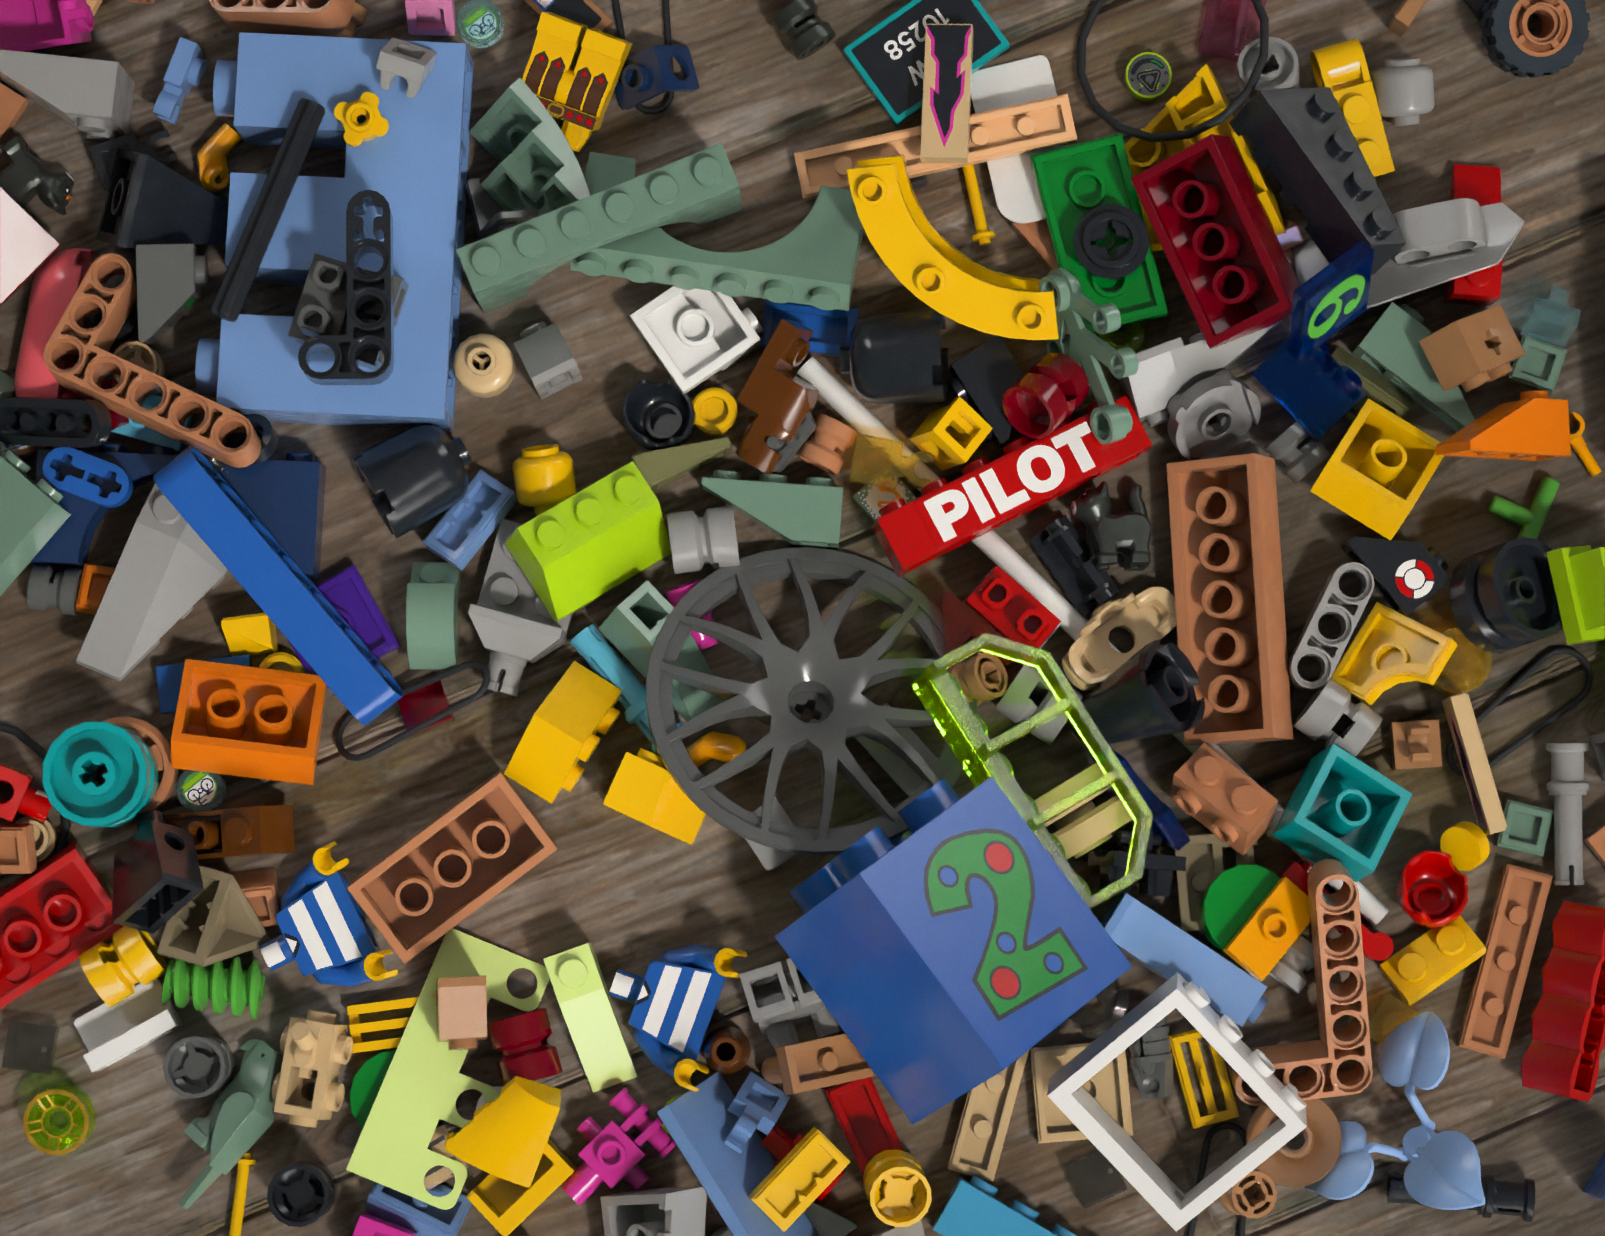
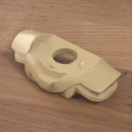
M1150 587L1136 596L1132 592L1125 598L1114 601L1109 600L1099 605L1093 611V617L1080 631L1079 638L1071 645L1069 652L1063 657L1062 666L1068 680L1081 690L1086 691L1099 685L1145 645L1155 640H1161L1176 626L1175 597L1164 587ZM1121 627L1127 629L1132 634L1134 645L1131 651L1120 653L1111 647L1108 638L1112 629Z

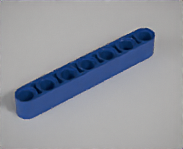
M188 446L153 476L156 485L163 495L360 723L365 726L369 725L404 696L401 687L390 672L197 448Z

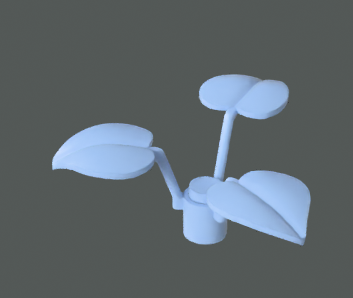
M1433 1011L1423 1012L1396 1027L1385 1038L1378 1056V1068L1381 1076L1392 1086H1405V1095L1420 1119L1421 1126L1407 1131L1403 1137V1147L1396 1148L1375 1142L1367 1144L1366 1130L1362 1125L1352 1121L1339 1122L1342 1132V1147L1335 1166L1321 1180L1304 1186L1305 1189L1334 1200L1348 1199L1359 1194L1371 1180L1374 1171V1162L1369 1153L1378 1152L1398 1157L1402 1161H1411L1404 1172V1183L1409 1195L1422 1205L1443 1210H1461L1485 1204L1481 1183L1480 1158L1475 1144L1466 1135L1457 1131L1435 1132V1122L1429 1119L1415 1094V1087L1423 1090H1431L1437 1087L1444 1078L1449 1065L1450 1046L1447 1031L1442 1020Z

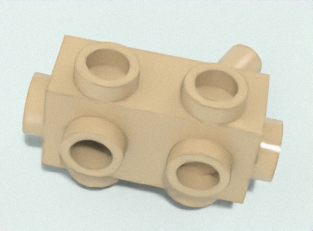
M308 1009L307 1018L290 1017L289 1025L282 1032L280 1050L284 1053L281 1072L277 1073L273 1081L272 1098L275 1100L274 1112L288 1114V1123L317 1127L318 1120H330L332 1111L338 1112L343 1104L345 1088L342 1083H338L341 1064L346 1065L350 1060L353 1039L351 1036H346L348 1025L335 1023V1013ZM315 1083L313 1100L308 1097L307 1090L310 1084Z

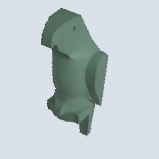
M252 1039L241 1046V1050L245 1054L239 1073L220 1091L208 1115L195 1118L184 1130L187 1136L210 1154L209 1162L178 1202L185 1209H188L222 1173L227 1175L239 1159L245 1155L274 1122L272 1085L275 1076L281 1071L283 1055L263 1040Z

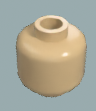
M483 333L469 336L460 343L454 353L452 365L455 377L465 391L476 397L483 398L497 396L505 391L513 381L516 369L513 354L505 342L494 335ZM476 362L480 364L479 370L474 367ZM490 363L489 367L485 369V365Z

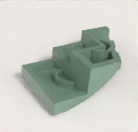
M519 77L469 132L500 163L480 185L506 212L537 209L539 214L543 215L588 197L590 194L578 160L566 137L539 98Z

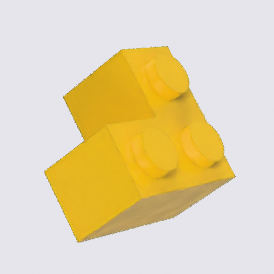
M574 661L534 713L504 775L551 804L562 789L571 792L585 768L578 765L579 761L582 760L586 763L600 742L601 738L596 736V734L600 732L606 736L618 718L620 711L615 709L614 705L622 690Z
M642 748L639 749L637 756L629 752L625 753L603 801V805L692 846L707 816L682 792L665 769L661 757Z

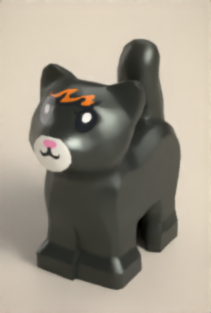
M18 136L14 137L1 148L11 164L5 170L0 171V186L22 208L38 194L45 206L61 215H66L65 207L72 200L74 179L66 171H50L39 158L30 152V146L24 139L21 140Z
M1102 481L1098 487L1085 489L1078 499L1072 501V514L1079 518L1086 526V540L1090 549V561L1098 572L1107 571L1110 565L1118 564L1117 553H1121L1125 557L1124 571H1142L1149 567V563H1151L1149 543L1152 527L1148 519L1145 503L1141 497L1142 487L1140 484H1130L1127 489L1126 502L1130 510L1129 513L1120 515L1109 514L1111 501L1108 485L1105 481Z

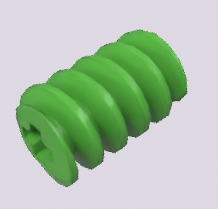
M234 956L228 968L223 967L222 961L202 967L172 958L169 960L164 978L162 1005H166L173 994L175 1005L178 1008L183 1009L186 1007L192 997L194 1008L197 1011H203L211 999L213 1011L216 1014H222L230 1002L232 1014L235 1017L242 1016L249 1005L252 1019L257 1020L263 1004L266 975L261 973L259 959L256 958L253 959L247 971L242 970L240 956Z

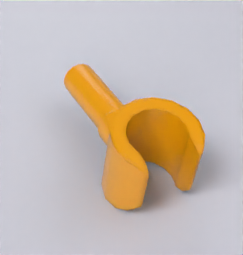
M1571 412L1569 417L1577 432L1570 434V445L1577 452L1591 477L1602 471L1582 437L1585 429L1583 418L1578 413Z

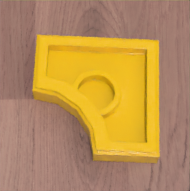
M1376 602L1331 678L1348 690L1351 696L1371 706L1384 691L1399 683L1419 681L1434 685L1458 645L1453 639Z

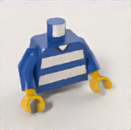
M335 841L319 848L314 853L313 859L297 872L281 898L282 911L276 914L275 918L282 935L260 945V950L266 964L273 971L295 960L303 976L313 975L320 984L354 987L373 980L380 981L398 975V970L387 971L383 966L384 956L392 954V950H380L358 902L347 889L349 883L344 872H337L349 864V859L345 858L338 863L332 859L331 849L337 845Z
M693 944L666 950L658 961L651 960L645 977L619 968L616 972L609 995L634 1004L628 1024L634 1027V1041L653 1065L674 1077L678 1085L690 1091L698 1092L699 1090L690 1082L691 1075L695 1070L705 1074L709 1073V1069L696 1060L726 977L740 978L739 974H742L733 970L732 962L736 956L747 957V953L743 950L732 948L720 949Z

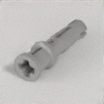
M1546 743V750L1551 752V781L1546 783V787L1549 790V795H1554V885H1584L1582 795H1587V790H1589V783L1584 781V752L1589 750V743Z

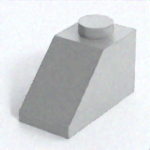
M540 322L520 333L522 339L515 342L514 345L541 400L583 380L579 368L556 323L547 327L545 322Z

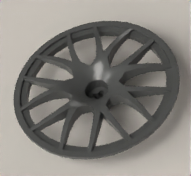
M811 547L782 548L756 553L739 559L740 565L721 567L698 582L675 606L657 636L647 672L646 709L656 749L667 771L682 792L701 811L737 835L767 847L787 852L814 855L840 854L877 826H880L889 840L910 830L897 813L943 778L953 788L968 760L975 737L977 699L973 698L972 702L964 704V706L950 701V704L948 702L949 712H935L875 705L863 695L868 687L891 678L931 673H942L943 676L944 671L950 669L955 664L968 661L964 646L954 628L939 608L921 590L902 576L897 577L895 572L865 558L836 550ZM806 578L829 580L851 586L824 625L813 592ZM783 579L794 580L801 601L806 627V641L799 652L779 642L765 619L750 587ZM862 591L880 599L901 614L891 628L861 656L839 659L834 639L846 614ZM739 593L754 636L722 624L703 620V618L719 604ZM910 623L928 644L936 660L922 658L883 659V657ZM693 631L719 640L741 652L760 668L763 679L751 684L676 666L688 637ZM673 679L727 701L702 712L677 728L672 704ZM805 709L813 711V718L809 723L800 721V714ZM753 717L769 726L768 734L756 744L705 777L691 760L682 742V739L693 733L729 719ZM948 726L942 753L933 770L930 769L918 752L894 728ZM865 736L884 745L903 759L924 780V783L909 798L893 808L858 765L846 747L845 740L847 738ZM803 749L818 759L822 778L819 829L793 827L770 821L776 786L788 754ZM770 757L761 817L733 803L714 787L718 783ZM837 771L881 814L880 816L854 825L828 828L834 800Z

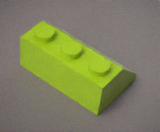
M633 461L517 527L505 543L555 623L672 554L659 500Z

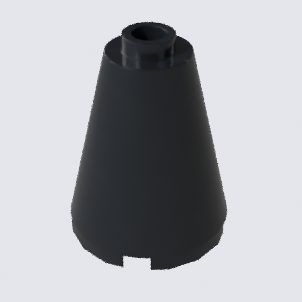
M1155 640L1145 645L1080 700L1070 718V726L1076 738L1091 747L1186 732L1197 727L1203 720L1205 701L1204 698L1197 701L1193 686L1200 684V680L1188 657L1172 643L1161 645L1159 644L1161 640Z

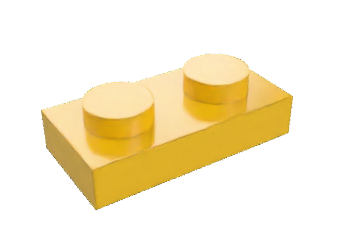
M1459 916L1457 920L1443 927L1431 928L1380 964V968L1410 1007L1487 952L1485 945L1464 919Z

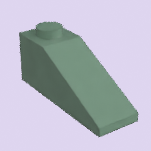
M1392 302L1383 311L1352 354L1413 398L1415 402L1452 430L1458 432L1475 421L1459 387L1445 392L1442 389L1419 343L1420 340L1431 335V331L1422 325L1424 318L1416 310L1406 304H1401L1398 307Z

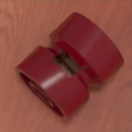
M1051 352L1046 354L1003 395L1002 406L1005 416L1010 424L1020 433L1036 439L1047 437L1088 397L1090 387L1088 378L1081 366L1072 358L1062 353Z
M546 1008L487 1024L493 1050L500 1051L503 1055L497 1062L503 1087L515 1076L535 1081L563 1072L556 1046L548 1044L546 1040L552 1034Z

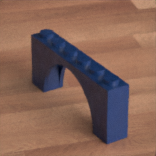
M102 444L99 446L98 451H82L116 464L127 471L132 478L133 490L153 481V476L178 456L174 455V448L164 446H146L145 454L127 453V446L119 444ZM58 447L37 449L36 484L41 478L46 480L42 469L44 459L50 451ZM286 453V460H266L262 463L251 464L242 468L228 465L220 475L308 578L319 579L326 467L320 462H314V455L308 453ZM68 457L65 463L57 462L55 465V470L61 474L59 481H64L67 475L82 479L85 471L79 470L71 464L73 457ZM112 473L110 479H103L94 475L91 483L104 490L103 498H108L111 492H120L122 485L115 481L117 474ZM54 487L64 496L59 504L71 516L31 562L50 566L84 568L95 532L111 508L98 505Z

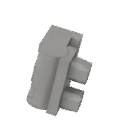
M791 958L786 959L790 971L788 973H784L779 961L739 974L753 1021L758 1023L763 1036H768L775 1052L776 1047L799 1043L795 1025L813 1020L818 1038L843 1033L841 1026Z

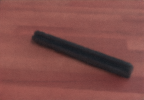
M304 98L299 100L213 301L211 313L223 320L235 322L240 315L325 115V108L315 101Z

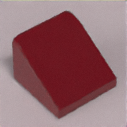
M441 680L406 694L398 700L406 730L450 707ZM453 713L413 735L454 721Z

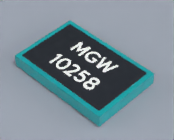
M912 0L843 49L844 56L896 127L922 110L926 24H973L972 74L1009 49V42L978 0Z

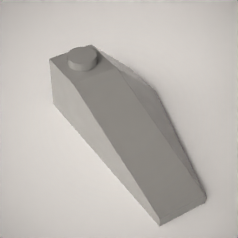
M1285 319L1213 349L1209 348L1201 331L1190 337V343L1184 345L1181 337L1136 353L1139 363L1137 373L1117 379L1123 395L1127 396L1140 422L1147 420L1149 427L1166 422L1170 418L1167 406L1173 396L1185 392L1197 382L1211 377L1221 370H1225Z
M156 483L134 524L76 659L77 664L117 681H121L160 643V638L180 618L183 620L193 610V606L211 588L214 590L225 579L229 571L163 495Z

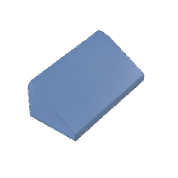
M375 1183L368 1196L365 1210L381 1219L418 1232L417 1236H457L472 1203L466 1198V1195L460 1193L454 1207L442 1210L389 1187ZM441 1183L428 1192L433 1196L442 1197L449 1194L452 1188Z

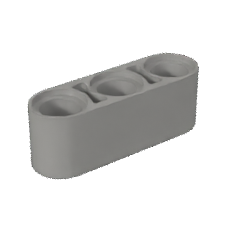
M1357 562L1345 563L1332 571L1327 578L1288 658L1289 682L1295 689L1304 692L1313 691L1325 685L1331 678L1374 589V577L1371 571L1363 564ZM1343 573L1354 574L1359 579L1361 590L1357 597H1348L1341 592L1338 582ZM1322 615L1334 616L1339 621L1341 631L1337 639H1327L1319 632L1318 622ZM1308 656L1318 662L1320 674L1316 681L1309 682L1300 677L1297 666L1302 657Z

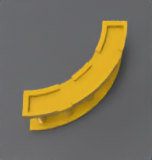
M904 154L858 159L856 161L857 168L847 169L852 199L869 241L894 276L918 299L938 313L984 333L1025 340L1059 339L1054 291H1039L1041 279L1018 277L987 269L972 261L971 258L956 249L940 235L926 218L913 191L907 173Z

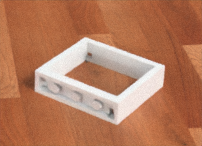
M1178 972L1049 1078L1047 1096L1176 1232L1307 1127L1305 1108L1307 1104L1299 1097L1297 1088L1290 1083L1284 1086L1273 1074L1275 1068L1268 1057L1259 1049L1252 1052L1241 1040L1243 1034L1236 1023L1225 1014L1220 1017L1208 1005L1211 1001L1202 987L1198 989L1192 981L1188 983ZM1175 1008L1279 1117L1277 1121L1186 1194L1168 1178L1082 1087L1085 1082Z

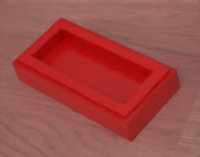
M871 1077L837 1084L825 1090L862 1175L866 1165L875 1155L885 1150L899 1149L904 1151Z

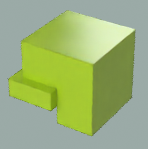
M1586 545L1563 547L1546 552L1567 645L1604 640L1605 547L1591 550V546Z

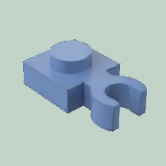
M182 37L179 38L163 79L165 82L164 88L154 105L153 113L157 114L158 119L175 125L182 109L184 97L189 96L193 85H200L206 71L207 60L203 59L205 53L198 43Z

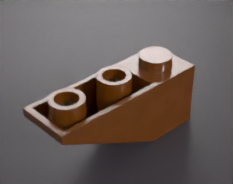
M292 805L251 806L165 815L166 824L186 829L192 834L198 860L295 853Z

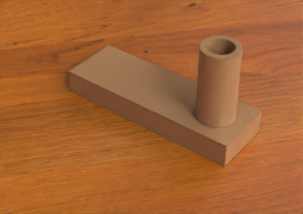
M846 1033L776 1047L777 1055L767 1057L761 1068L762 1075L767 1082L783 1084L784 1095L876 1076Z

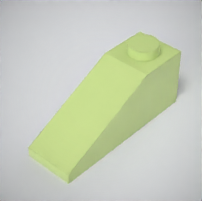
M586 943L544 958L543 960L557 1001L593 1093L638 1077L592 943Z

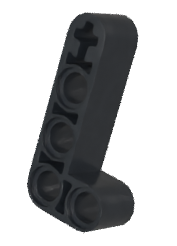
M365 190L352 196L346 210L347 335L314 336L306 340L299 349L298 361L301 369L310 381L319 385H376L387 380L393 372V216L389 203L383 195L377 191ZM368 206H375L377 214L382 215L375 217L373 220V233L376 239L367 238V229L363 218L358 216L366 214ZM367 253H376L384 260L380 271L372 275L362 274L357 269L359 259ZM367 301H377L384 307L382 317L375 323H364L357 317L358 309ZM320 349L330 350L335 355L333 366L325 372H315L309 367L311 355ZM367 349H377L384 354L383 364L376 371L366 372L358 367V358Z

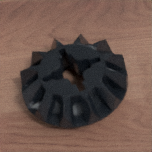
M1107 204L1090 210L1082 217L1075 229L1073 248L1079 264L1094 277L1115 281L1118 278L1133 274L1143 263L1149 248V235L1143 220L1134 211L1121 205ZM1107 224H1111L1112 231H1114L1117 239L1132 241L1117 247L1114 261H1111L1105 247L1091 245L1096 244L1097 241L1104 240L1108 229Z

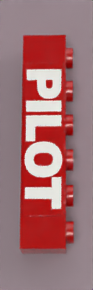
M1125 395L1114 401L1119 406H1125L1133 420L1132 430L1122 440L1104 445L1095 438L1090 425L1091 412L1099 407L1097 401L1085 408L1087 415L1073 422L1067 416L1047 437L1030 442L1028 436L1020 438L1003 448L1004 456L990 463L987 457L980 458L962 469L964 476L950 483L947 482L945 477L940 478L920 490L923 495L922 497L906 504L904 498H900L882 507L878 511L881 517L876 519L872 529L897 577L1144 455L1152 446V443L1127 396Z

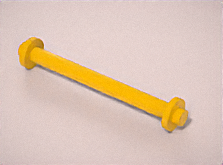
M974 165L964 166L962 168L977 234L972 236L973 242H979L980 246L988 245L991 243L990 239L995 237V232L988 231Z
M246 1152L237 1162L238 1167L229 1236H241L249 1167L256 1164V1159L251 1158L250 1152Z

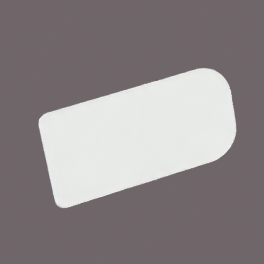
M1042 55L980 69L972 74L971 97L975 114L1057 96L1049 60ZM1069 144L987 161L996 203L1004 217L1016 223H1031L1046 219L1030 156L1067 147Z

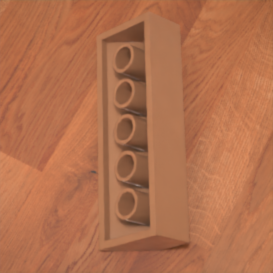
M1251 453L1167 463L1178 648L1188 657L1199 677L1200 684L1193 686L1197 701L1202 698L1205 701L1203 720L1197 727L1183 732L1184 745L1293 739L1275 459Z

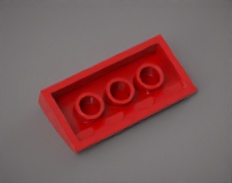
M77 840L37 866L38 870L22 875L0 890V1009L78 959V956L99 942H104L113 936V933L124 927L123 925L112 923L113 894Z

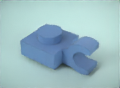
M750 1072L727 1109L739 1117L724 1144L741 1153L755 1129L768 1136L791 1096L784 1095L783 1091Z

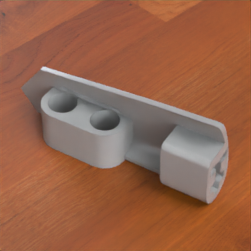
M1469 198L1443 201L1402 210L1393 214L1406 244L1374 275H1364L1366 285L1363 296L1350 314L1498 265L1524 225V220L1502 202L1480 206L1476 200ZM1311 238L1305 239V242L1293 247L1297 281L1309 304L1306 307L1307 325L1320 301L1335 286L1348 278L1337 275ZM1351 289L1340 296L1343 299V306L1338 318L1346 316L1343 315V309L1352 298L1357 297L1358 291L1356 289ZM1332 304L1325 308L1316 318L1315 325L1326 321L1334 312L1335 305Z

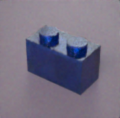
M1302 327L1291 334L1252 375L1318 441L1350 413L1368 393L1361 387L1362 381L1360 377L1348 366H1340L1328 353L1330 350L1327 343L1321 337L1314 340L1309 339L1307 331Z

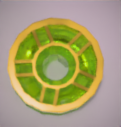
M57 1085L39 1093L28 1104L23 1115V1129L28 1141L38 1151L48 1155H64L82 1146L91 1137L96 1125V1111L91 1099L82 1090L70 1085ZM56 1112H63L67 1116L68 1123L64 1129L56 1124H50V1118L54 1117Z

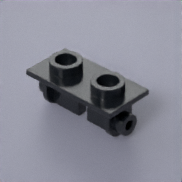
M1066 515L1049 524L1042 532L1028 541L1082 617L1120 592L1106 571L1098 572L1090 561L1089 547Z

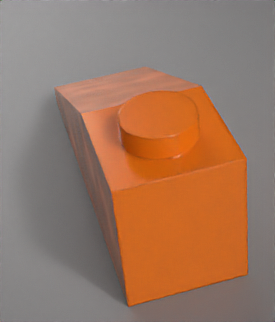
M1548 391L1521 392L1519 401L1499 404L1436 445V455L1534 462L1571 456L1568 400L1549 399Z

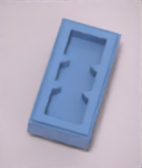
M479 470L469 482L464 498L446 511L423 540L424 545L462 571L517 502L516 493L484 471Z

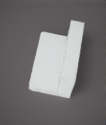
M159 978L148 985L140 983L135 986L134 994L113 1007H109L104 1003L75 1019L74 1025L89 1051L83 1057L91 1072L100 1071L184 1025L171 999H169L166 1005H162L163 984Z

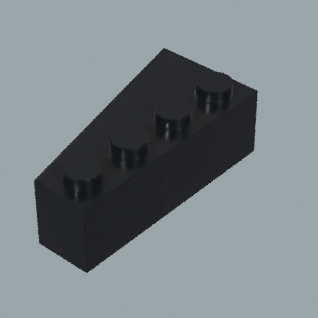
M1330 87L1259 90L1229 122L1238 137L1246 134L1257 150L1252 156L1261 169L1264 170L1270 167L1284 188L1279 194L1288 207H1293L1298 212L1303 213L1309 223L1304 229L1339 277H1349L1354 274L1374 275L1406 244L1396 219L1392 215Z

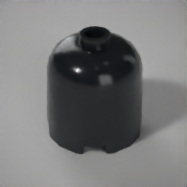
M936 310L874 314L864 317L853 328L849 346L840 347L841 374H850L854 390L861 398L871 403L946 404L945 392H948L947 380H949L948 348H941V329H946L945 316Z
M432 424L414 426L351 457L362 483L367 481L375 495L379 494V497L372 500L388 530L392 535L394 534L396 539L457 504L464 498L468 490L469 477L465 465L472 462L465 445L459 437L450 440L441 428Z

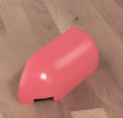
M69 248L53 254L37 270L31 285L14 375L15 397L61 398L62 393L69 391L58 384L44 363L43 352L91 264L94 262L95 250ZM74 355L66 357L61 362L60 369L66 370L74 367Z

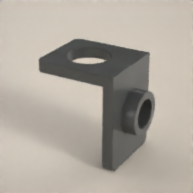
M472 178L466 182V189L479 240L540 216L537 209L506 212L480 185L486 178Z

